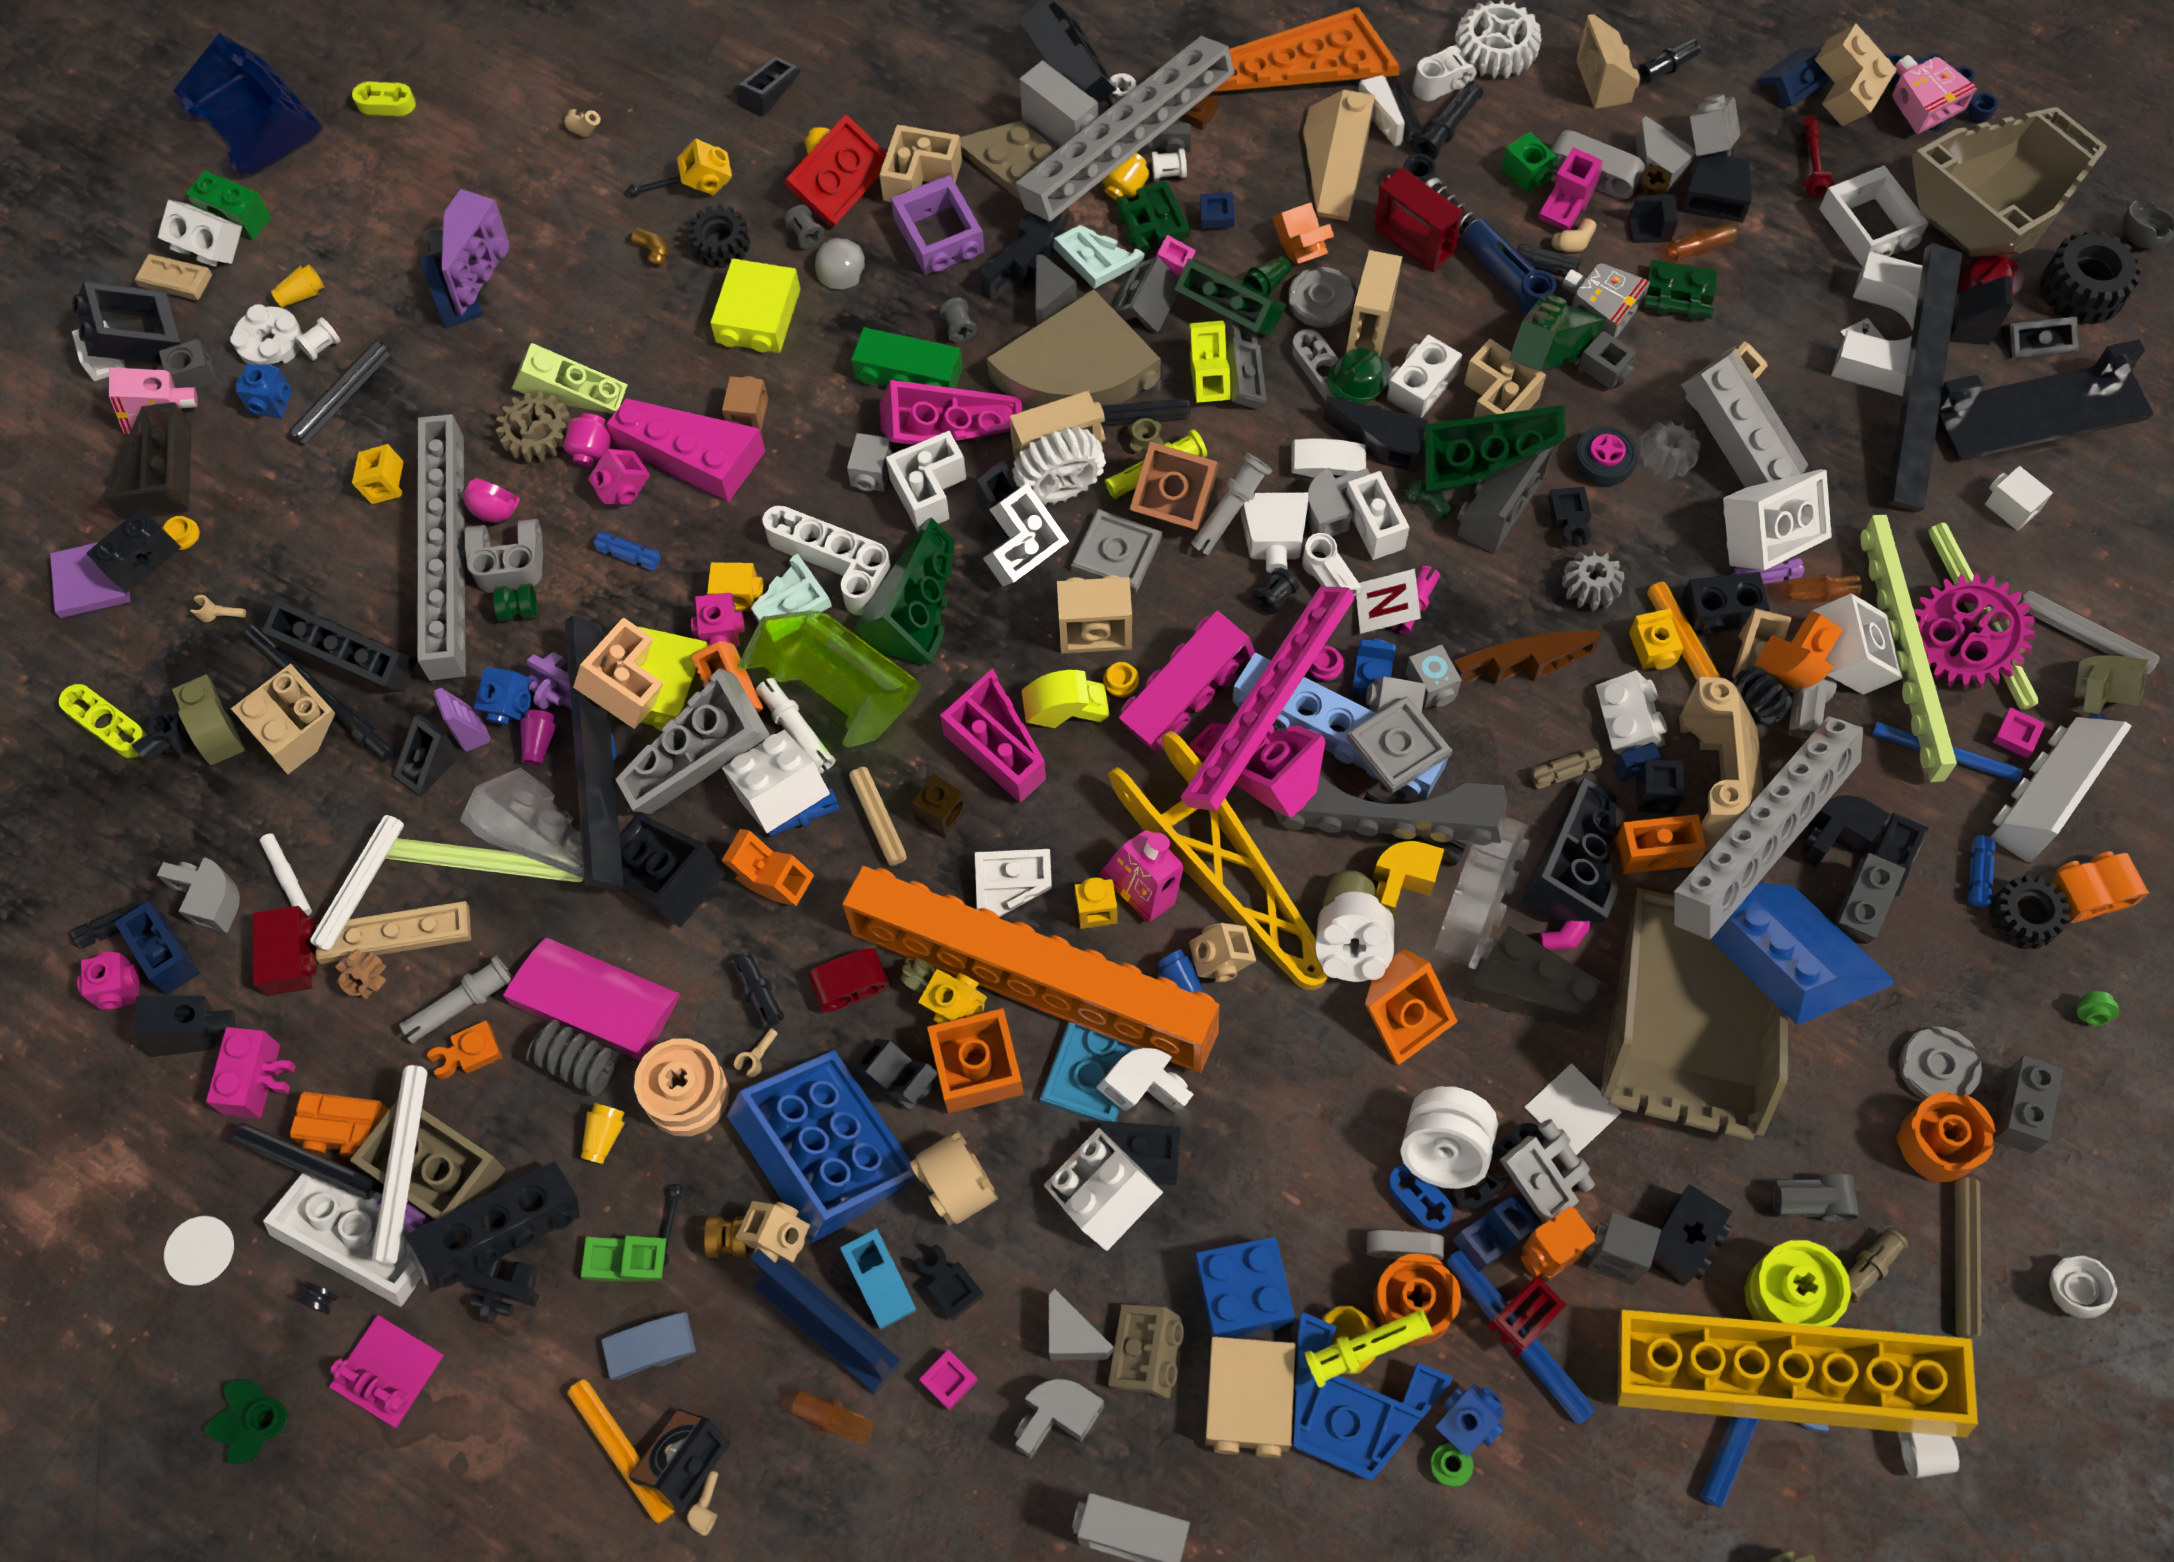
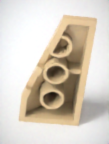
M1342 90L1309 106L1303 138L1307 149L1308 168L1310 167L1311 186L1317 216L1349 221L1372 121L1375 95Z

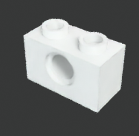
M1381 471L1349 481L1345 500L1352 512L1351 518L1372 560L1405 549L1410 527Z

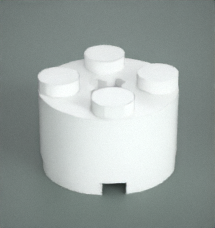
M1363 892L1343 893L1335 897V901L1331 902L1327 907L1325 905L1320 911L1317 924L1316 954L1325 974L1331 978L1352 982L1376 980L1385 974V970L1391 963L1394 954V919L1390 910L1380 904L1379 899L1373 895Z

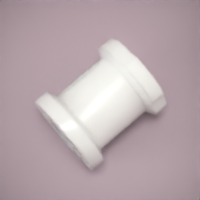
M1184 148L1178 149L1176 153L1158 154L1157 151L1151 152L1154 182L1159 181L1162 177L1180 176L1181 179L1187 177Z
M322 317L317 320V325L303 335L297 334L294 337L296 343L312 361L316 360L317 354L332 343L337 345L341 342L334 329Z

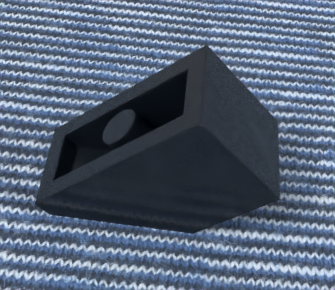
M2002 276L1957 295L1949 342L1990 345L2013 306L2011 276Z

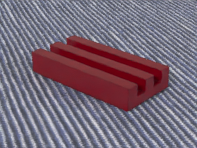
M1537 1276L1522 1289L1487 1327L1492 1332L1497 1329L1502 1334L1499 1339L1504 1345L1509 1341L1514 1346L1511 1352L1518 1357L1567 1304ZM1537 1289L1541 1295L1510 1326L1505 1320ZM1549 1301L1553 1307L1522 1339L1517 1332Z

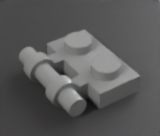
M1547 1119L1538 1126V1129L1545 1137L1542 1145L1536 1137L1527 1136L1499 1160L1542 1224L1549 1220L1552 1221L1557 1214L1569 1206L1574 1207L1579 1202L1571 1189L1574 1185H1577L1582 1193L1591 1190L1595 1186L1594 1181L1588 1174L1590 1168L1583 1158H1577L1569 1146V1137L1563 1129L1558 1130L1552 1119ZM1556 1155L1564 1165L1562 1173L1559 1172L1551 1160Z

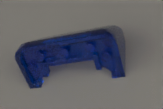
M220 32L173 90L183 101L181 107L186 112L196 118L201 115L208 119L231 146L227 152L231 159L229 164L243 175H246L247 172L252 175L260 172L315 139L324 129L318 119L269 63L258 54Z

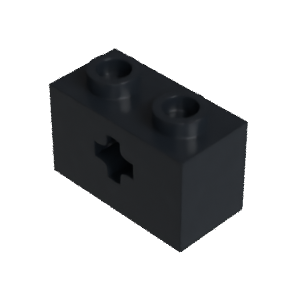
M141 507L86 552V554L107 577L127 593L178 551L181 546Z
M1689 1184L1679 1195L1660 1227L1661 1232L1651 1266L1682 1286L1687 1285L1693 1278L1700 1281L1712 1262L1707 1257L1712 1245L1720 1247L1732 1228L1726 1224L1732 1211ZM1688 1231L1695 1234L1692 1245L1685 1241L1688 1237Z

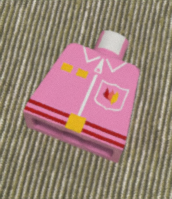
M1907 55L1895 65L1896 73L1900 76V79L1892 94L1893 99L1917 134L1964 111L1977 89L1973 83L1941 58L1934 57L1918 65L1910 55Z
M109 368V398L124 434L176 427L179 424V408L198 407L195 387L175 388L171 374L166 370Z

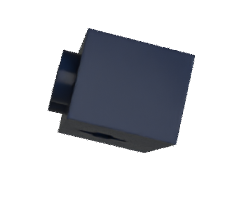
M150 901L145 902L115 921L116 926L149 980L167 995L201 974L167 917Z

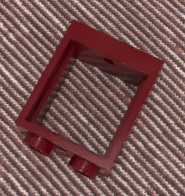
M1403 167L1394 175L1386 176L1378 188L1379 198L1375 208L1374 229L1430 271H1436L1455 253L1463 210ZM1402 207H1405L1407 210L1416 215L1426 224L1431 226L1430 229L1423 225L1421 222H1419L1417 219L1412 217L1406 211H1404Z

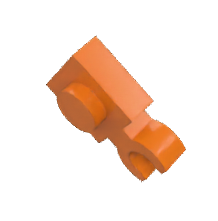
M487 1020L450 1036L454 1046L448 1049L436 1047L427 1053L428 1058L432 1062L438 1061L441 1058L446 1059L443 1067L433 1071L440 1080L452 1076L459 1066H462V1069L468 1074L503 1058L491 1025Z

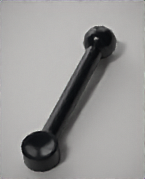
M676 176L640 186L632 184L628 187V193L632 197H637L640 192L680 183L681 177Z
M679 1184L672 1185L668 1190L670 1203L662 1233V1238L667 1240L664 1267L669 1263V1255L666 1252L678 1199L684 1194V1189Z

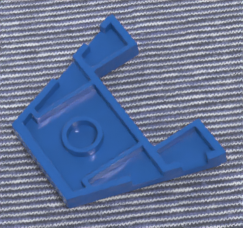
M1302 1312L1298 1319L1292 1447L1363 1479L1373 1481L1406 1440V1437L1417 1423L1426 1415L1442 1392L1451 1384L1453 1377L1417 1362L1401 1402L1339 1375L1326 1380L1325 1386L1319 1388L1304 1353L1309 1350L1316 1353L1329 1347L1337 1327Z

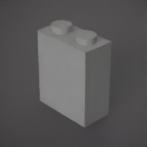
M1043 60L1020 78L1022 122L1057 149L1098 118V102Z

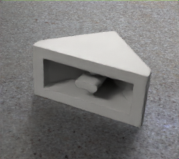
M1054 1289L1049 1294L1050 1361L1109 1360L1114 1353L1113 1346Z

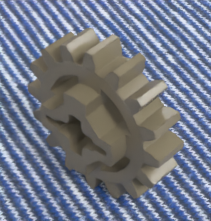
M542 391L538 392L536 398H531L529 392H526L524 395L525 400L520 401L514 397L512 398L513 407H502L505 416L497 417L496 421L499 428L496 429V433L504 450L511 451L513 458L517 459L523 454L526 462H530L533 456L536 455L540 461H544L545 453L549 452L553 456L557 455L555 448L557 446L563 447L568 423L572 420L564 402L558 403L556 396L553 394L546 400Z

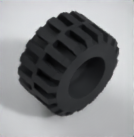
M2084 231L2083 235L2075 233L2069 239L2066 238L2061 242L2045 268L2040 281L2043 284L2041 293L2048 296L2045 300L2049 306H2054L2056 308L2055 312L2059 315L2063 313L2068 317H2077L2082 324H2089L2091 320L2096 324L2102 323L2105 318L2110 320L2115 317L2117 312H2120L2140 281L2141 277L2139 275L2142 271L2141 265L2137 264L2139 261L2137 254H2131L2132 248L2128 244L2123 245L2120 243L2121 239L2116 236L2111 238L2107 236V233L2100 231L2098 234H2094L2092 231Z

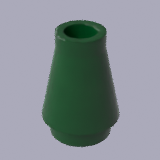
M1279 256L1272 261L1250 268L1244 277V283L1270 295L1285 276L1291 273V263L1286 257Z

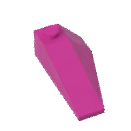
M890 380L880 401L881 432L891 442L913 445L947 431H950L955 441L1011 431L1010 416L1022 412V401L1016 396Z
M1210 723L1188 745L1201 762L1204 763L1229 724ZM1272 726L1234 784L1268 808L1292 818L1317 793L1325 747L1324 737L1301 726H1289L1287 730H1275Z

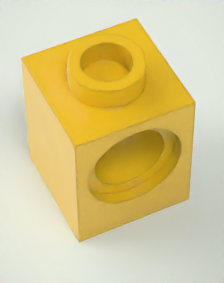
M711 562L707 594L731 592L737 611H752L751 607L757 598L763 595L762 577H757L753 563Z

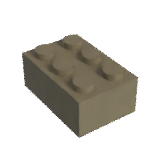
M398 1100L350 1160L382 1185L385 1183ZM421 1109L407 1202L426 1213L433 1220H436L488 1194L506 1168L494 1156Z

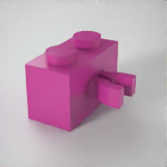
M226 1027L206 1103L224 1116L261 1119L269 1088L277 1093L289 1094L290 1086L285 1082H277L272 1078V1075L278 1076L282 1072L294 1073L296 1065L291 1061H276L280 1044L265 1031Z

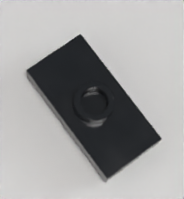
M1893 812L1888 818L1873 855L1906 868L1895 893V897H1898L1929 827Z

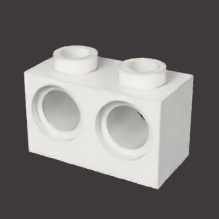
M168 200L158 238L171 243L170 249L186 255H190L191 252L198 254L196 260L205 264L217 266L218 261L232 264L242 226L193 205Z
M1428 334L1420 345L1415 343L1406 356L1405 363L1401 367L1396 366L1391 371L1386 382L1389 385L1387 400L1408 413L1422 418L1458 375L1462 354Z

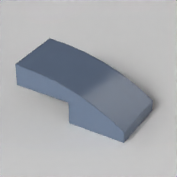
M679 1313L657 1319L602 1339L609 1376L613 1380H621L652 1366L662 1367L696 1353L687 1313Z

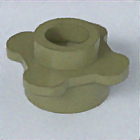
M1142 418L1131 423L1128 426V433L1132 437L1130 449L1138 453L1142 450H1147L1150 442L1163 445V440L1159 435L1161 424L1149 418Z
M907 958L905 961L906 965L902 967L901 980L912 990L923 993L935 973V969L924 960Z

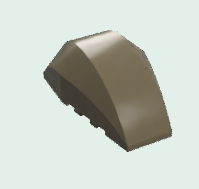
M2058 107L2026 113L2019 120H2015L2013 117L2003 118L1996 125H1990L1988 122L1980 123L1973 130L1969 131L1965 127L1957 128L1916 150L1912 157V170L1920 214L1970 257L2021 254L2037 244L2104 153L2107 146Z

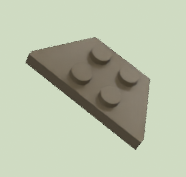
M1021 120L960 137L961 154L1019 200H1021L1016 182L1058 150Z

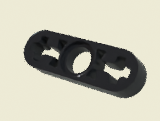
M1533 1123L1520 1124L1492 1148L1491 1159L1504 1157L1522 1141L1520 1135L1524 1138L1527 1136L1536 1137L1541 1145L1545 1137L1538 1129V1125ZM1488 1168L1486 1176L1483 1178L1486 1184L1479 1189L1476 1195L1478 1201L1472 1197L1465 1200L1461 1196L1464 1188H1452V1201L1463 1212H1477L1513 1182L1510 1175L1504 1178L1495 1177Z

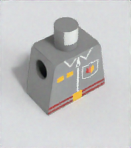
M1602 263L1598 264L1588 277L1570 270L1561 287L1574 294L1571 307L1605 318L1601 332L1605 331L1616 339L1644 302L1650 281Z

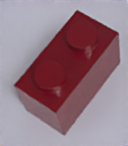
M299 906L253 913V984L266 996L313 989L312 975L317 974V961L314 953H312L311 937L316 930L314 919L310 918Z

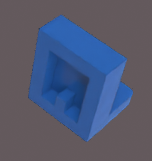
M1382 639L1360 640L1352 694L1366 696L1370 683H1374V678L1391 677L1396 650L1395 644L1387 643Z

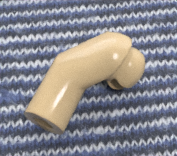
M577 109L568 111L567 116L564 118L565 126L569 131L580 136L589 137L600 122V116L595 111L589 110L585 115L582 112L576 115Z
M1583 219L1577 230H1566L1562 233H1556L1552 238V246L1556 251L1581 252L1587 247L1597 225L1591 219Z

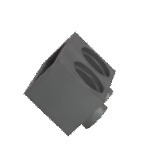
M1870 853L1859 860L1833 923L1847 936L1865 944L1876 939L1906 868Z
M1612 1212L1604 1223L1599 1221L1595 1231H1592L1595 1234V1242L1585 1253V1255L1590 1256L1586 1269L1633 1286L1651 1267L1661 1229Z

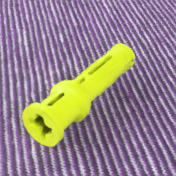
M1191 429L1186 437L1172 444L1169 442L1163 444L1180 451L1204 458L1207 457L1206 446L1195 429ZM1144 460L1117 475L1105 479L1106 487L1114 499H1118L1127 492L1136 489Z
M1420 1308L1416 1312L1382 1325L1351 1340L1348 1337L1343 1338L1342 1336L1337 1338V1343L1316 1353L1309 1350L1304 1354L1316 1383L1321 1388L1325 1386L1326 1380L1347 1371L1352 1374L1358 1372L1357 1369L1361 1368L1360 1363L1394 1350L1427 1334L1430 1335L1433 1332L1423 1309Z

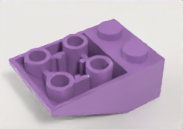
M463 189L458 191L444 211L442 272L457 314L461 316L468 306L475 302L477 293L483 284L491 278L494 268L501 258L507 255L510 246L496 200Z

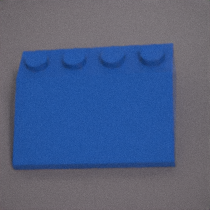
M1758 883L1711 938L1796 1025L1888 988L1894 983V979L1793 885Z
M835 1050L739 1091L727 1115L784 1204L798 1210L797 1218L810 1225L806 1233L810 1243L846 1226L917 1178L910 1165L911 1160Z

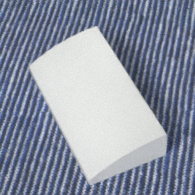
M302 1173L263 1221L270 1236L399 1307H402L421 1279L409 1256L404 1237L410 1231L404 1227L402 1228L396 1263L379 1264L373 1261L372 1256L380 1213L376 1203L382 1195L375 1191L374 1196L370 1200H365Z

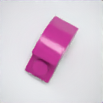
M1573 147L1557 173L1556 186L1540 211L1539 219L1563 231L1570 230L1579 213L1583 212L1595 190L1601 174L1603 160Z

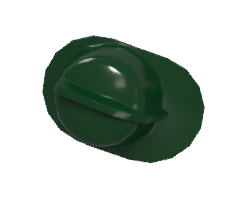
M1365 348L1351 349L1331 367L1327 374V384L1336 398H1346L1352 402L1365 404L1389 387L1386 382L1393 370L1391 365L1383 357L1380 356L1379 358V353L1376 350L1371 351Z

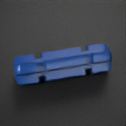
M604 531L599 532L594 539L593 545L597 551L604 554L611 552L613 557L635 565L641 563V567L648 570H656L661 561L660 553L657 550L649 547L642 549L643 545L621 537L614 539L613 534Z
M1978 835L1972 841L1971 853L1974 857H1971L1969 886L1972 887V890L1968 892V902L1971 906L1985 908L1992 902L1993 890L1990 886L1993 885L1995 860L1992 853H1995L1996 845L1993 837Z

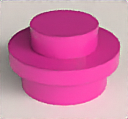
M1323 646L1308 671L1318 680H1334L1343 670V658L1335 648Z

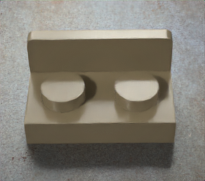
M1122 1304L1108 1386L1114 1390L1152 1393L1160 1398L1169 1399L1171 1388L1175 1385L1177 1379V1367L1175 1365L1177 1350L1184 1335L1182 1317L1166 1307Z

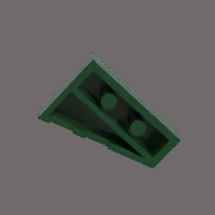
M1548 295L1547 298L1541 296L1523 319L1509 359L1540 371L1562 365L1564 358H1568L1567 360L1571 362L1577 361L1578 355L1583 354L1586 348L1599 336L1605 318L1566 305V300L1558 296Z

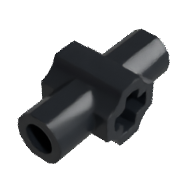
M159 710L149 717L148 733L131 744L142 759L148 763L163 751L166 753H182L190 747V736L178 712Z

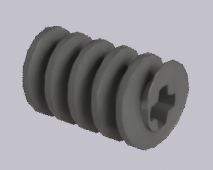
M552 1020L532 1040L526 1054V1060L529 1062L535 1061V1065L542 1069L548 1068V1072L555 1076L561 1075V1079L568 1083L574 1082V1085L581 1090L587 1089V1092L592 1096L598 1095L608 1085L614 1072L615 1065L610 1061L612 1049L606 1047L597 1054L599 1043L595 1040L591 1041L584 1048L586 1042L584 1034H578L571 1041L573 1029L567 1026L558 1034L560 1022Z

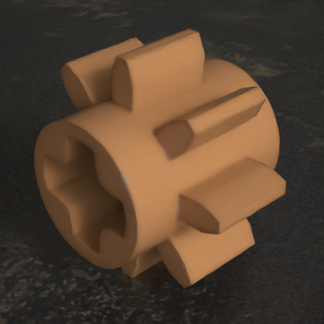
M355 949L348 957H344L336 965V969L342 972L336 982L339 983L342 990L349 996L362 995L367 999L386 982V979L380 976L386 965L382 963L375 953H360L358 949Z

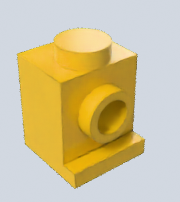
M388 444L360 451L357 456L352 484L371 504L401 497L403 491L399 488V482L404 461Z
M1671 608L1638 615L1633 622L1629 635L1643 670L1654 667L1656 669L1669 668L1678 662L1684 648L1672 621L1673 613Z
M1089 878L1084 880L1082 884L1075 885V900L1080 929L1118 924L1117 903L1112 879Z

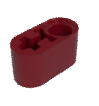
M873 948L862 949L822 964L811 970L808 974L813 992L822 1012H833L885 991L889 986L877 951Z

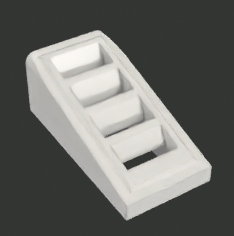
M1381 75L1362 80L1359 83V92L1375 95L1372 114L1373 122L1394 146L1401 145L1405 122L1385 77Z

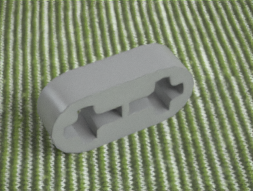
M1375 1230L1367 1233V1255L1371 1257L1399 1259L1407 1254L1420 1253L1433 1256L1438 1260L1444 1259V1237L1441 1235L1391 1230Z

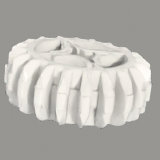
M1489 0L1486 6L1477 3L1474 9H1468L1465 16L1461 17L1455 35V45L1461 50V57L1465 62L1472 64L1476 70H1480L1481 77L1488 73L1492 74L1493 79L1497 75H1503L1507 79L1511 73L1519 76L1522 69L1528 70L1532 62L1535 61L1541 44L1540 24L1535 22L1533 14L1527 15L1526 7L1517 9L1515 2L1511 5H1506L1503 3V0L1499 4H1494Z
M1064 427L1060 432L1053 430L1050 435L1041 436V439L1037 442H1030V447L1020 452L1021 457L1014 461L1015 467L1012 469L1017 487L1020 488L1028 483L1043 505L1048 502L1054 505L1058 501L1066 502L1072 496L1077 497V494L1081 491H1087L1088 485L1096 483L1097 476L1104 472L1103 467L1106 462L1102 451L1103 448L1099 440H1096L1094 434H1091L1088 429L1081 430L1080 427H1074L1071 430L1068 427Z

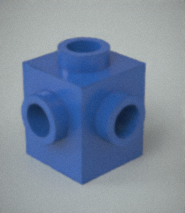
M247 363L242 376L236 382V393L251 415L283 418L293 391L281 370L270 364L255 365Z
M484 667L480 685L476 691L474 709L488 714L486 720L490 722L508 725L509 719L520 721L521 718H524L525 711L530 706L532 691L529 690V685L535 680L515 671Z
M1474 1383L1466 1392L1459 1386L1443 1404L1449 1412L1435 1428L1468 1457L1481 1441L1489 1447L1504 1430L1499 1421L1506 1414V1411L1500 1407L1502 1405L1500 1398L1486 1386L1480 1388Z

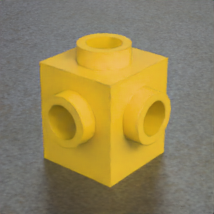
M694 139L677 157L681 183L712 196L726 185L732 177L727 151L698 139Z
M936 969L918 1003L934 1012L936 1015L933 1020L941 1024L983 1013L987 997L976 990L979 983L959 972L957 977L954 978Z

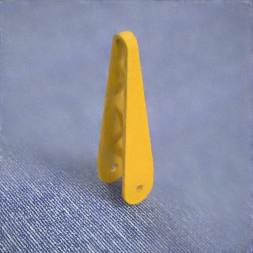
M1168 731L1161 737L1163 748L1174 767L1186 782L1190 784L1203 763L1179 735L1173 731ZM1116 767L1108 773L1110 783L1118 798L1142 829L1152 833H1162L1168 837L1170 841L1169 850L1182 862L1183 870L1237 925L1246 926L1249 937L1297 986L1305 990H1316L1326 983L1329 976L1325 974L1323 966L1318 960L1316 938L1226 798L1217 811L1208 810L1210 813L1212 845L1180 835L1172 828L1196 811V808L1186 807L1182 800L1161 815L1122 769ZM1219 827L1239 854L1221 849ZM1192 849L1213 856L1214 873ZM1221 859L1248 867L1266 891L1268 915L1243 907L1224 886ZM1276 907L1286 921L1276 918ZM1258 922L1269 925V935ZM1277 928L1296 934L1302 942L1303 959L1284 953L1279 947ZM1313 967L1314 971L1310 972L1307 968Z

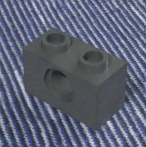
M2023 1055L2006 1070L1995 1124V1133L1993 1134L1994 1142L2030 1154L2049 1142L2063 1073L2062 1067Z

